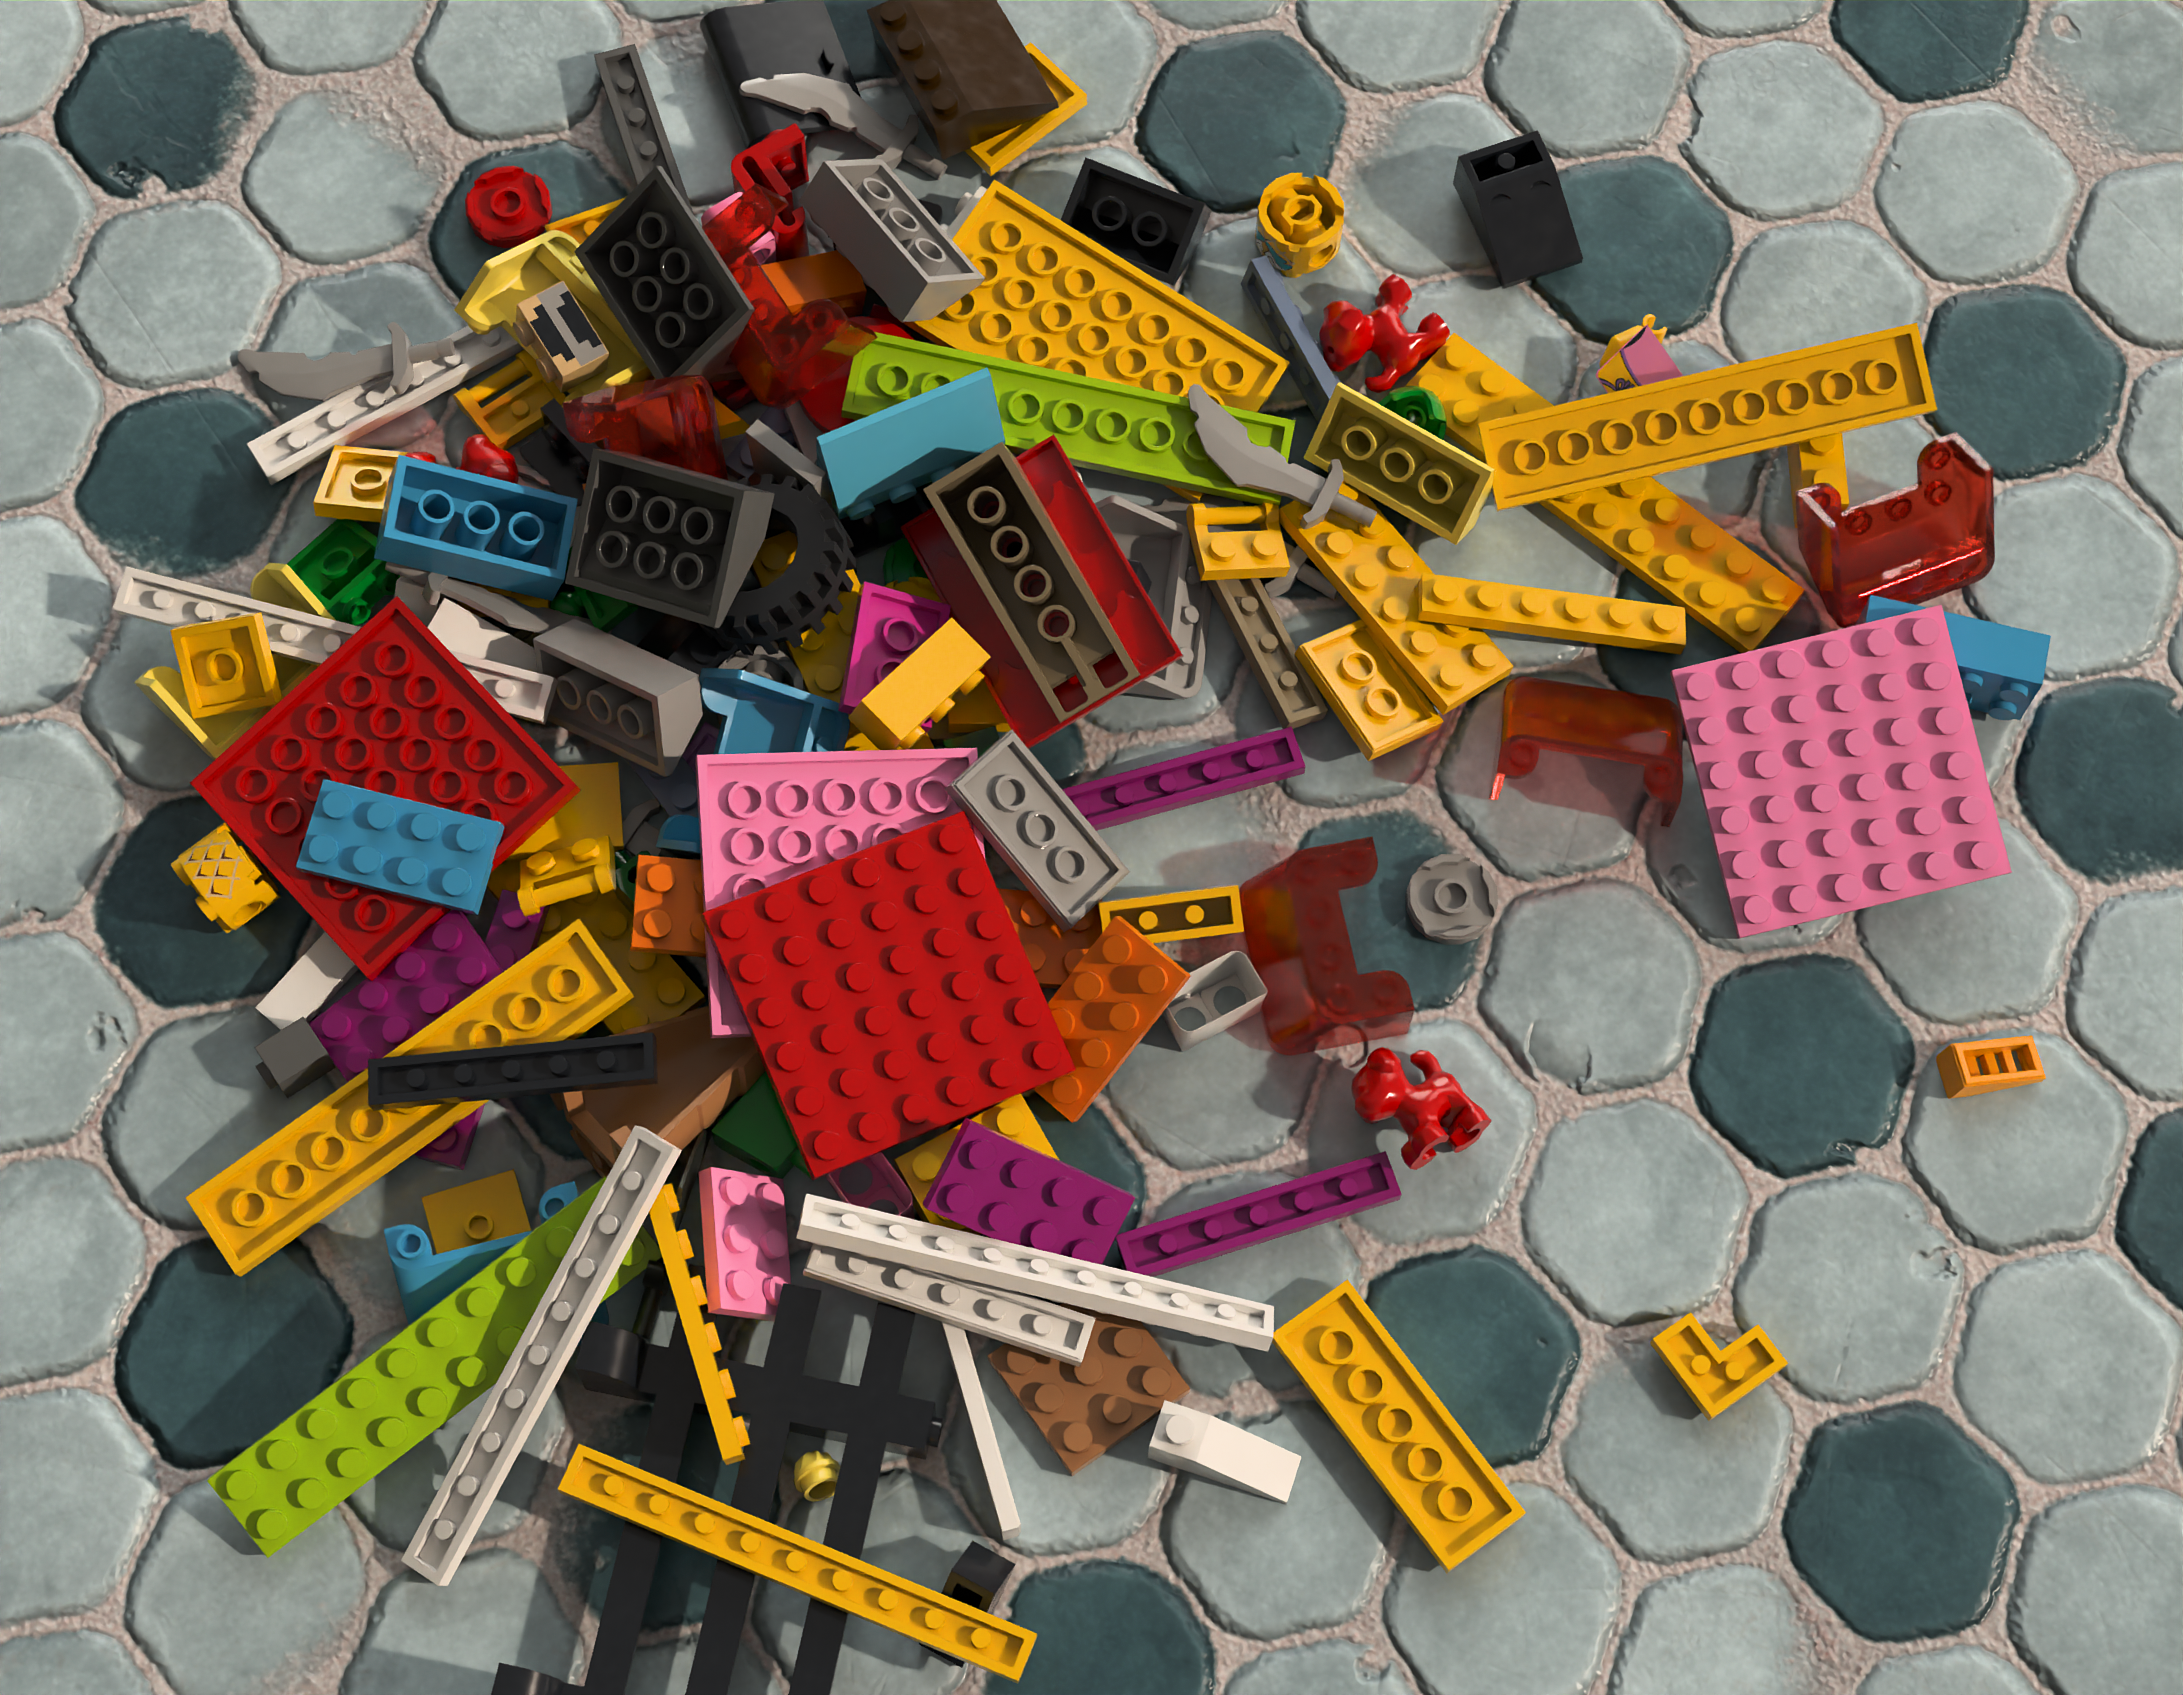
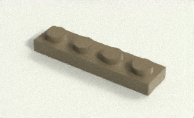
M1260 579L1207 580L1282 728L1292 726V729L1322 720L1327 714L1328 709L1314 682L1295 656L1296 648Z

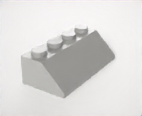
M882 158L824 161L799 200L809 212L814 224L826 232L836 244L837 251L854 265L862 275L864 283L876 291L887 304L888 311L901 322L931 320L981 285L985 279Z
M575 618L533 638L537 673L555 677L558 681L548 713V721L664 777L673 774L703 716L700 693L701 685L698 674Z

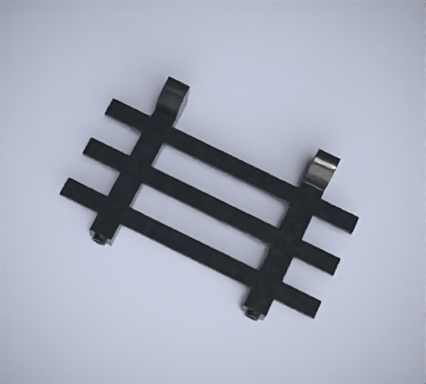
M689 1264L690 1277L700 1275L707 1297L705 1267ZM783 1283L764 1367L715 1357L719 1371L728 1368L736 1393V1397L728 1399L732 1417L742 1416L745 1423H750L748 1429L750 1444L744 1446L745 1460H742L740 1463L730 1506L768 1522L789 1432L846 1443L823 1545L861 1560L885 1451L926 1460L929 1446L938 1447L941 1436L943 1418L936 1417L935 1402L898 1395L916 1313L894 1305L878 1302L859 1386L805 1376L803 1371L822 1292L821 1290ZM707 1304L699 1306L704 1323L714 1322L715 1324L718 1314L708 1313ZM677 1310L669 1347L649 1344L647 1340L632 1332L590 1321L583 1334L575 1369L585 1389L654 1404L638 1468L676 1484L693 1413L709 1415L679 1311ZM625 1520L584 1687L564 1683L558 1678L534 1670L499 1663L491 1695H625L663 1536ZM717 1559L685 1695H728L755 1574ZM810 1598L788 1695L831 1694L849 1613Z

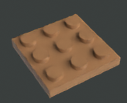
M1062 1303L1059 1306L1096 1318L1080 1367L1008 1343L1003 1344L990 1353L988 1361L1071 1476H1074L1158 1416L1164 1400L1176 1403L1190 1393V1387L1141 1321L1113 1314H1102L1092 1309Z

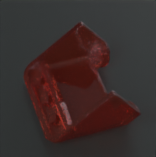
M1526 676L1517 677L1506 685L1501 702L1489 799L1498 800L1505 778L1522 779L1530 775L1536 768L1540 749L1644 765V789L1651 798L1663 803L1660 826L1670 827L1681 802L1683 786V724L1679 707L1674 702L1662 697Z

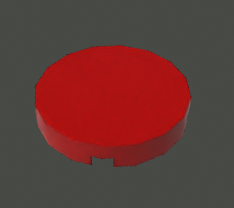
M504 166L487 171L474 181L475 186L471 189L470 193H467L465 198L466 217L475 235L484 242L501 248H512L540 236L545 231V225L549 224L552 216L550 192L542 178L536 174L533 176L528 172H524V169L521 167Z

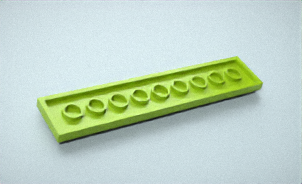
M859 330L841 417L854 420L862 419L987 367L993 382L1005 437V446L1011 453L1022 454L1054 434L1073 466L1259 505L1270 503L1279 507L1282 495L1250 487H1237L1205 454L1194 427L1197 416L1190 411L1189 400L1186 397L878 332ZM1220 405L1247 428V437L1251 443L1262 447L1271 446L1284 456L1288 463L1295 420Z
M606 1176L208 1478V1483L267 1558L497 1383L607 1178ZM643 1224L600 1304L644 1271L649 1260L657 1261L662 1257L659 1245Z

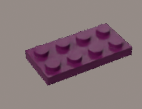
M452 909L419 936L373 981L368 978L363 980L309 1023V1026L341 1074L349 1082L368 1068V1059L383 1058L503 973L504 970L463 912Z
M965 1117L922 1204L932 1212L993 1239L1102 1265L1136 1197L1130 1192Z

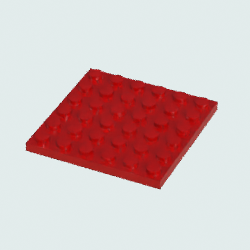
M398 596L390 601L190 782L207 803L371 981L380 975L419 936L451 909L301 872L296 868L323 779L501 822L505 828L494 855L491 872L581 791Z
M964 811L701 914V919L812 1180L1064 1077L1076 1070Z

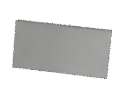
M1013 730L1005 733L945 788L947 793L965 812L967 817L1063 932L1071 929L1130 872Z

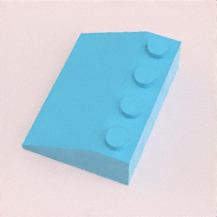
M988 368L981 369L816 437L817 466L827 474L832 507L839 520L849 516L850 520L863 518L875 511L874 505L891 499L892 503L904 501L917 493L915 488L929 482H936L1000 442L1005 444L993 382Z

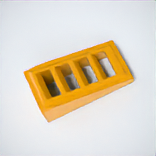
M2032 1035L1954 1043L1946 1047L1936 1057L1938 1070L1949 1099L2038 1083L2046 1079ZM2011 1052H2017L2022 1071L2017 1072ZM1994 1055H1998L2003 1071L2001 1074ZM1977 1058H1979V1060H1980L1981 1067H1982V1070H1983V1073H1984V1075H1982V1076H1981V1074H1980V1071H1979V1068H1978V1065H1977V1062H1976V1059H1977Z

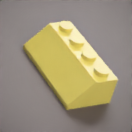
M1341 382L1336 385L1304 455V459L1327 472L1331 460L1339 459L1343 468L1344 482L1455 545L1475 526L1492 491L1495 470Z

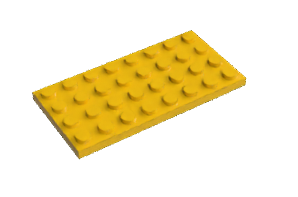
M995 179L952 239L985 279L981 285L931 320L902 322L939 346L1188 398L1187 393L1193 384H1198L1219 405L1259 413L1290 364L1283 357ZM1164 485L1194 504H1198L1205 494Z

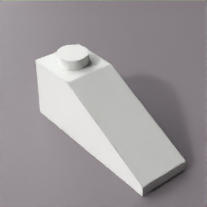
M1164 1400L1149 1445L1147 1457L1283 1504H1287L1301 1460V1456L1216 1417Z

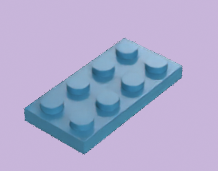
M323 779L296 868L301 872L478 915L493 867L494 855L497 846L500 844L505 827L501 822Z

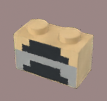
M564 281L517 304L516 322L513 323L516 335L525 347L531 345L538 356L536 364L541 375L547 383L553 381L560 393L607 370L609 352Z

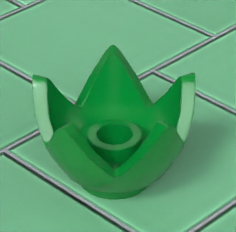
M1405 386L1390 391L1378 403L1444 440L1447 425L1446 414L1440 399L1432 391L1419 386Z

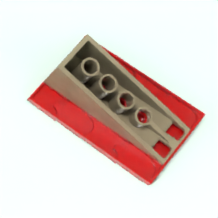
M1054 434L1017 457L1010 452L1003 442L998 443L924 488L923 490L933 508L900 527L940 601L951 605L949 617L953 618L990 656L989 660L979 671L985 676L983 679L1011 730L1016 733L1028 749L1045 741L1051 735L1078 719L1085 717L1093 710L1184 657ZM1022 547L1020 553L1011 558L1014 548Z

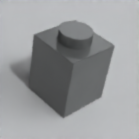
M301 1017L254 1047L263 1061L255 1066L270 1090L279 1085L287 1098L336 1068L328 1052L304 1017Z

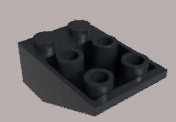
M1538 130L1458 156L1453 185L1503 289L1582 263L1583 256L1559 177Z

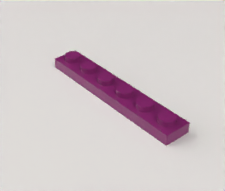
M1291 726L1062 790L1092 827L1098 831L1305 773L1306 766Z
M503 889L485 945L505 971L537 948L550 905L540 907V913L525 917L521 910L517 893ZM485 1104L414 1155L422 1160L464 1170Z
M1384 1151L1117 1234L1115 1242L1125 1271L1155 1277L1398 1201L1402 1194L1388 1155Z

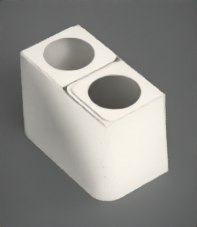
M1231 951L1190 972L1191 977L1161 1016L1184 1052L1260 1012L1268 990L1248 957L1240 951ZM1226 986L1240 989L1246 997V1004L1225 1015H1221L1215 1009L1213 1002L1216 992ZM1183 1008H1196L1203 1013L1206 1025L1193 1031H1186L1179 1027L1174 1016Z

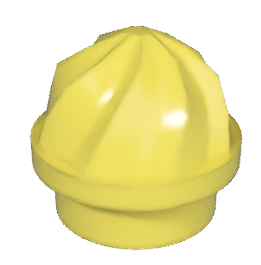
M817 1450L807 1452L795 1463L793 1482L797 1491L803 1493L806 1500L813 1502L822 1501L833 1496L840 1464L833 1460L828 1452H819Z

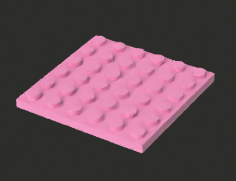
M1942 605L1695 664L1670 672L1738 939L2012 873Z
M977 748L697 755L695 762L704 912L961 812L962 809L947 793L945 788L978 759ZM967 817L985 859L984 837ZM705 928L711 1038L751 1037Z

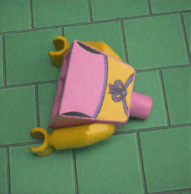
M1646 315L1641 326H1634L1611 337L1599 362L1600 369L1595 375L1607 393L1683 376L1661 345L1667 328L1663 327L1660 330L1651 329L1656 319L1654 315Z

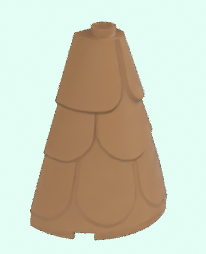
M709 1006L687 1011L684 1016L629 1028L624 1032L610 1035L618 1036L653 1032L657 1043L658 1084L550 1095L558 1111L564 1108L566 1120L573 1127V1130L569 1133L584 1156L602 1178L604 1176L607 1177L635 1125L646 1128L683 1150L703 1129L708 1128L736 1097H742L766 1071L752 1037L711 1038Z

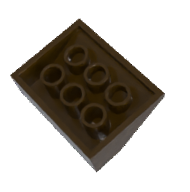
M888 0L866 10L876 45L942 160L1059 108L1056 98L997 0Z

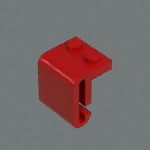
M794 123L785 129L772 131L763 141L737 154L731 162L734 194L737 192L745 193L775 237L776 262L810 256L805 211L803 206L794 210L792 190L809 181L805 136L797 124Z

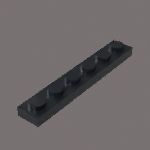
M653 1032L368 1059V1105L373 1111L658 1084L657 1043Z

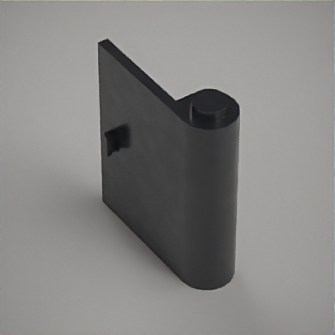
M793 0L723 7L709 12L700 22V29L746 149L763 141L772 131L785 129L794 123L797 124L803 134L840 130L829 125V121L820 113L809 112L804 115L758 98L743 96L739 92L741 84L745 81L757 78L770 80L774 78V75L807 73L847 83L860 96L823 0Z

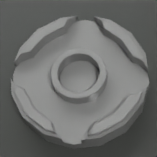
M1441 854L1426 860L1412 875L1406 891V911L1414 927L1426 938L1444 945L1464 944L1479 938L1490 927L1498 906L1497 886L1490 872L1481 864L1478 866L1475 862L1470 861V858L1460 854Z

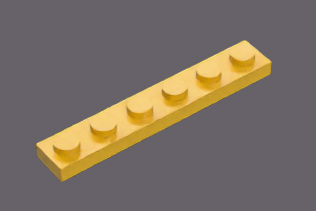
M1422 573L1418 583V620L1673 654H1682L1686 646L1685 607Z
M669 1183L663 1185L649 1214L720 1452L725 1464L729 1465L745 1460L742 1447L749 1445L750 1440L743 1417H732L728 1399L736 1397V1393L728 1368L719 1371L714 1352L722 1350L714 1322L705 1324L699 1306L707 1304L708 1301L700 1275L690 1277L685 1259L694 1257L686 1229L676 1230L671 1213L680 1211L673 1185Z

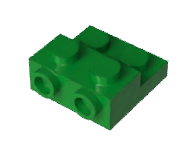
M351 519L335 520L287 563L336 621L351 625L363 624L370 616L372 606L385 595H394L396 581L401 577L385 570L387 561L374 558L377 537Z

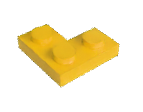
M1691 1312L1654 1337L1650 1342L1651 1346L1708 1421L1750 1393L1788 1364L1759 1324L1720 1351Z

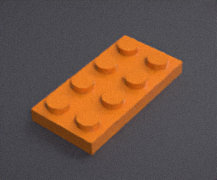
M1115 916L1048 1002V1006L1076 1070L1071 1074L1033 1090L1072 1123L1077 1122L1191 975L1121 916Z

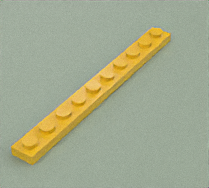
M578 1444L558 1487V1491L563 1495L1017 1684L1020 1681L1037 1639V1633L581 1444Z

